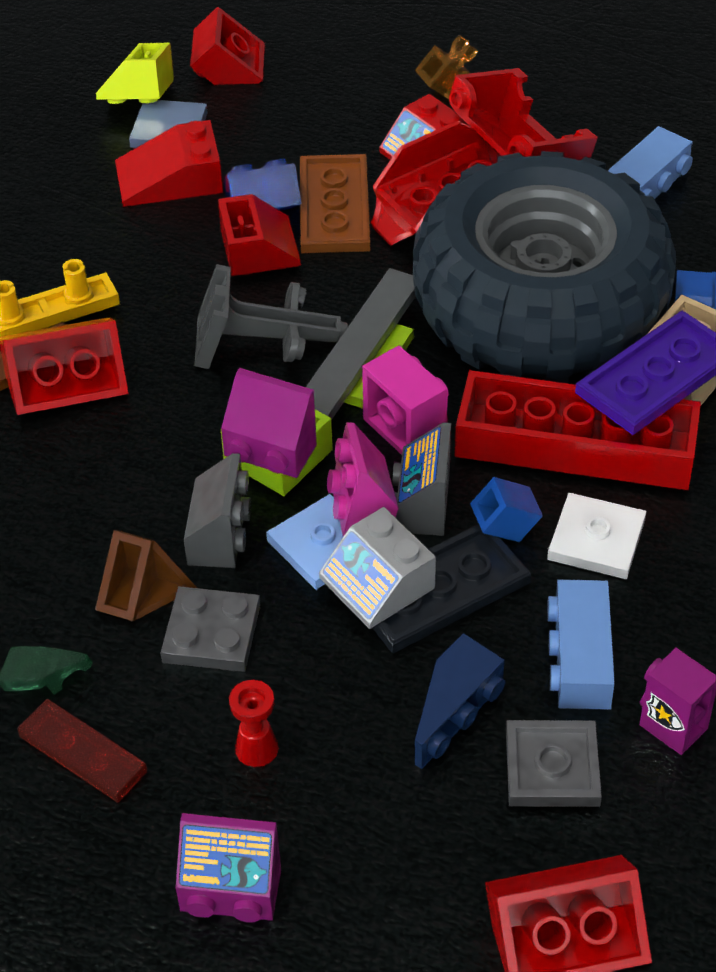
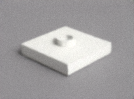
M568 493L548 550L547 560L627 579L647 511Z

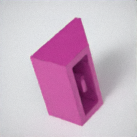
M346 422L343 438H338L335 444V470L330 469L327 477L328 493H333L334 496L333 516L334 519H339L343 536L352 525L382 507H385L395 518L398 511V504L385 457L355 423Z

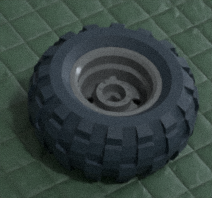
M541 151V156L523 157L520 153L498 156L497 163L489 166L478 163L462 171L460 179L455 181L454 184H446L429 206L423 222L416 233L413 249L415 296L421 308H423V314L428 324L446 347L453 346L455 351L461 355L462 361L478 370L488 365L496 368L502 375L542 377L546 381L568 383L569 377L572 374L583 372L588 376L647 335L667 312L672 297L675 277L676 251L669 227L661 214L659 206L653 197L645 196V193L640 190L639 182L625 172L613 174L605 170L606 163L588 157L576 160L563 157L564 152Z

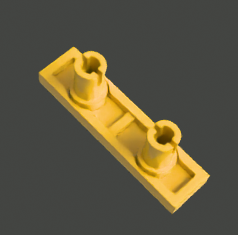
M70 259L63 264L66 285L17 300L14 284L7 280L0 281V337L41 330L62 321L67 322L120 305L118 292L106 272L86 278L85 266L79 259Z

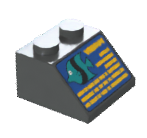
M442 423L404 446L401 463H394L392 485L398 486V493L394 492L398 504L396 519L412 534L444 536L450 477L451 423Z

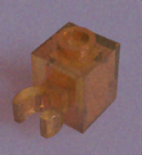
M459 35L453 41L449 53L434 45L415 71L430 88L449 99L455 76L470 74L463 65L476 56L477 50L469 45L467 39Z

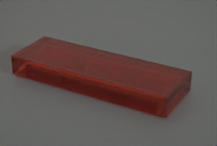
M48 699L17 728L22 739L117 803L147 773L145 762Z

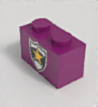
M675 648L663 660L657 658L645 673L644 679L647 681L645 693L640 700L642 713L639 725L682 755L709 727L716 695V675Z

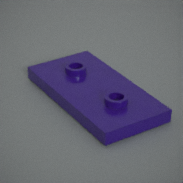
M681 310L577 382L575 393L634 435L716 376V332Z

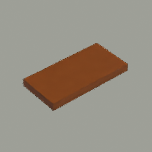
M366 154L300 156L301 253L370 251Z

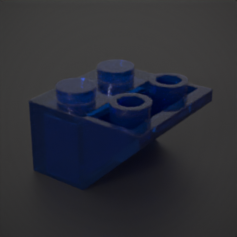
M285 159L267 161L265 166H262L260 169H252V164L234 166L232 171H229L222 181L226 198L253 194L279 211L298 208L302 205L295 163L286 164Z

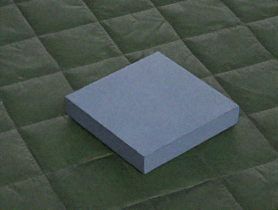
M167 100L142 103L129 138L130 148L139 147L177 124L205 121L208 113L207 104Z

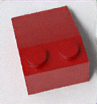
M210 120L177 124L115 160L123 207L223 193L220 159Z

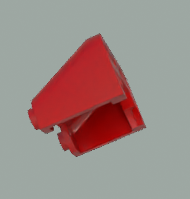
M514 68L455 76L449 95L451 107L500 155L520 153L523 157L541 156V151L564 152L563 157L582 160L584 157L591 158L598 137L589 129H580L576 131L575 135H564L561 139H556L529 115L533 99L530 96H525L522 83L527 82L528 76L521 69Z

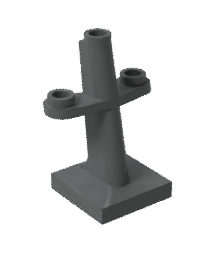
M216 264L198 313L194 366L209 369L222 335L282 339L283 361L293 362L294 359L301 360L305 349V340L337 343L348 328V324L341 321V316L297 310L301 309L304 304L306 288L300 287V283L291 282L288 287L284 308L238 301L230 293L231 267Z

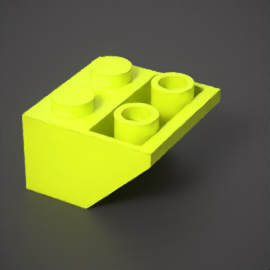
M139 43L97 91V100L107 99V102L111 104L123 103L127 99H138L140 103L158 101L174 81L170 43Z

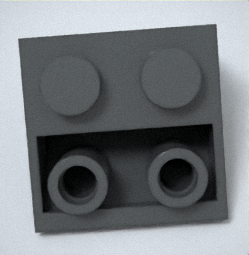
M232 453L195 478L184 535L186 560L189 566L235 568L238 552L245 551L246 528H242L243 521H250L251 498L244 497L248 493L249 473L242 470L240 454Z

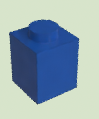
M493 477L470 503L484 534L520 542L543 517L529 486Z

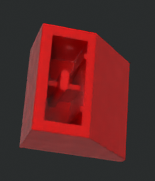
M253 194L218 199L221 233L229 267H231V276L301 266L288 215Z

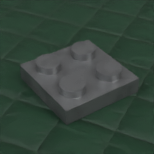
M178 586L161 649L162 663L245 672L260 609V595Z
M507 720L506 745L509 806L600 807L602 796L595 721Z

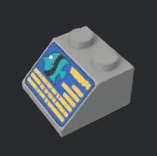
M382 507L349 528L320 570L319 578L371 629L435 589L436 556L385 507Z

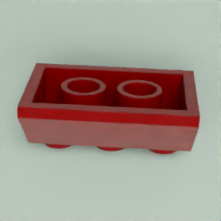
M102 318L0 337V350L4 371L17 415L129 394L116 320Z
M622 855L485 882L492 929L505 972H611L652 963L638 869Z

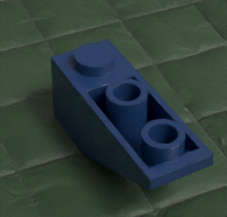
M464 633L435 663L415 738V765L420 769L433 757L435 759L440 758L449 747L451 738L460 729H468L476 719L478 710L487 701L493 702L496 700L505 686V680L503 679L504 659Z

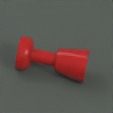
M243 681L231 690L229 696L230 710L235 718L241 721L235 745L236 756L240 762L247 766H265L274 760L279 750L277 739L267 720L275 705L274 694L270 686L262 681Z

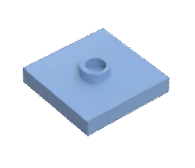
M331 494L266 532L267 541L315 590L325 585L319 578V572L344 537L339 519H334L333 516L334 497Z

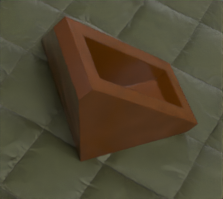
M114 530L95 610L135 621L174 601L178 586L197 587L154 540Z

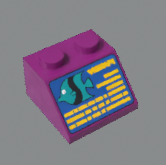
M182 813L176 892L180 911L188 912L196 917H210L214 914L233 916L243 922H256L260 919L273 921L281 875L277 822Z

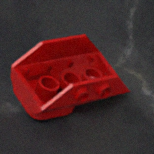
M458 120L400 146L372 186L376 194V208L370 222L372 227L390 246L415 235L423 222L429 206L446 184H454L455 181L460 179L462 171L478 163L486 166L497 163L498 156L502 155L472 127Z

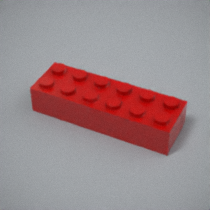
M469 370L456 422L455 457L689 490L700 415V401L683 399L632 435L575 393V384Z

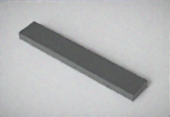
M391 268L388 269L306 386V388L314 390L315 409L330 417L331 421L361 378L362 365L374 359L416 297L413 275Z

